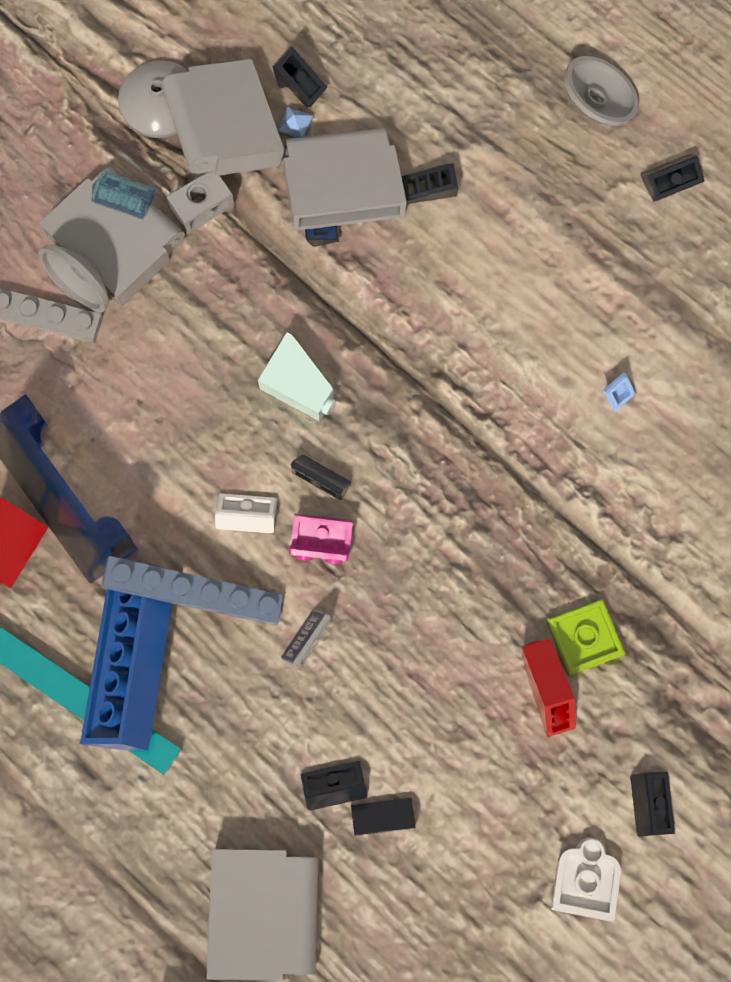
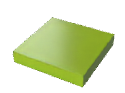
M603 599L547 619V624L568 676L625 655Z

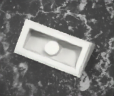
M219 493L215 512L216 528L273 533L277 498Z

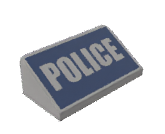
M312 610L282 654L281 659L296 670H300L331 624L330 616L326 613Z

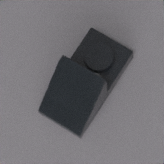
M290 46L272 66L278 87H288L305 107H311L328 88L293 46Z

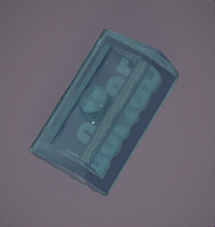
M104 170L92 186L91 200L107 208L138 219H144L157 189Z

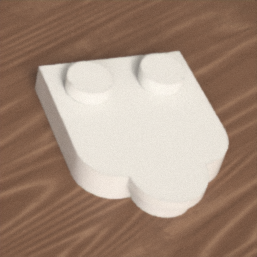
M592 837L585 838L578 843L576 849H569L560 856L551 910L611 922L615 921L621 867L614 857L607 855L606 848L600 840Z

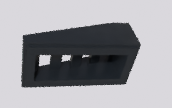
M454 163L401 176L406 204L456 197L458 195ZM442 178H447V185L443 186ZM430 180L436 181L437 188L432 189ZM424 181L426 191L421 192L419 182ZM413 183L415 194H409L408 184Z

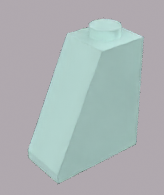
M287 332L258 379L259 388L320 421L324 414L329 415L334 407L336 400L333 399V388L296 339Z

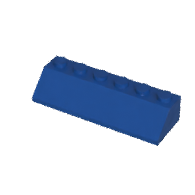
M110 589L106 590L80 744L124 751L149 750L172 603Z

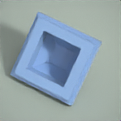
M287 106L277 130L293 138L304 137L313 116Z
M624 372L603 390L614 412L636 394L627 374Z

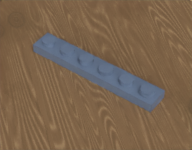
M112 556L106 558L101 588L273 626L279 622L283 595Z

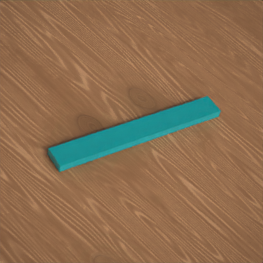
M0 627V664L84 720L90 687ZM152 730L148 751L129 752L165 775L181 752V749Z

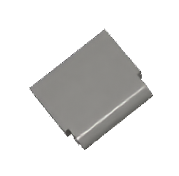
M252 59L188 67L187 72L169 75L162 81L161 86L188 168L192 173L199 174L214 171L215 175L219 176L280 166L284 147Z
M385 127L285 139L286 158H283V169L293 231L405 217L407 202L395 145H389Z
M108 167L92 181L88 178L83 181L42 219L39 225L44 235L55 245L72 249L82 256L90 257L97 265L96 269L104 280L108 295L123 307L170 262L168 255L180 245L185 233L151 202L144 217L140 218L94 201L105 176L131 184L113 167ZM107 184L104 185L100 194L103 198H107L109 191L106 190ZM112 188L109 199L112 201L116 200L120 190ZM121 191L117 200L118 203H120L123 195L127 193L126 191ZM128 192L123 205L127 204L131 193ZM132 195L128 204L130 207H136L137 203L133 205L132 203L135 197V200L139 201L138 195ZM141 197L137 210H143L141 206L145 205L143 201H147L146 198Z
M212 849L206 979L283 981L285 974H294L295 976L315 974L318 858L308 856L288 857L287 850Z

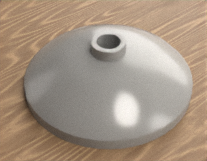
M593 56L577 57L567 66L564 74L566 90L572 102L582 113L592 120L605 125H624L633 119L639 107L638 96L632 83L618 68L603 59Z
M163 60L147 62L132 70L121 84L118 95L119 108L125 122L134 131L144 136L165 138L176 135L177 132L161 83L169 75L187 72L188 70L177 63ZM155 88H161L159 92L153 91Z
M44 245L39 250L38 258L42 267L65 294L84 308L96 313H102L108 307L109 297L104 280L96 269V263L90 257L82 256L72 249L58 245Z

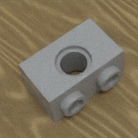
M214 171L199 173L192 182L185 186L176 187L167 196L171 211L187 234L235 206L232 193L222 178L216 176ZM198 196L206 197L201 202L193 201Z

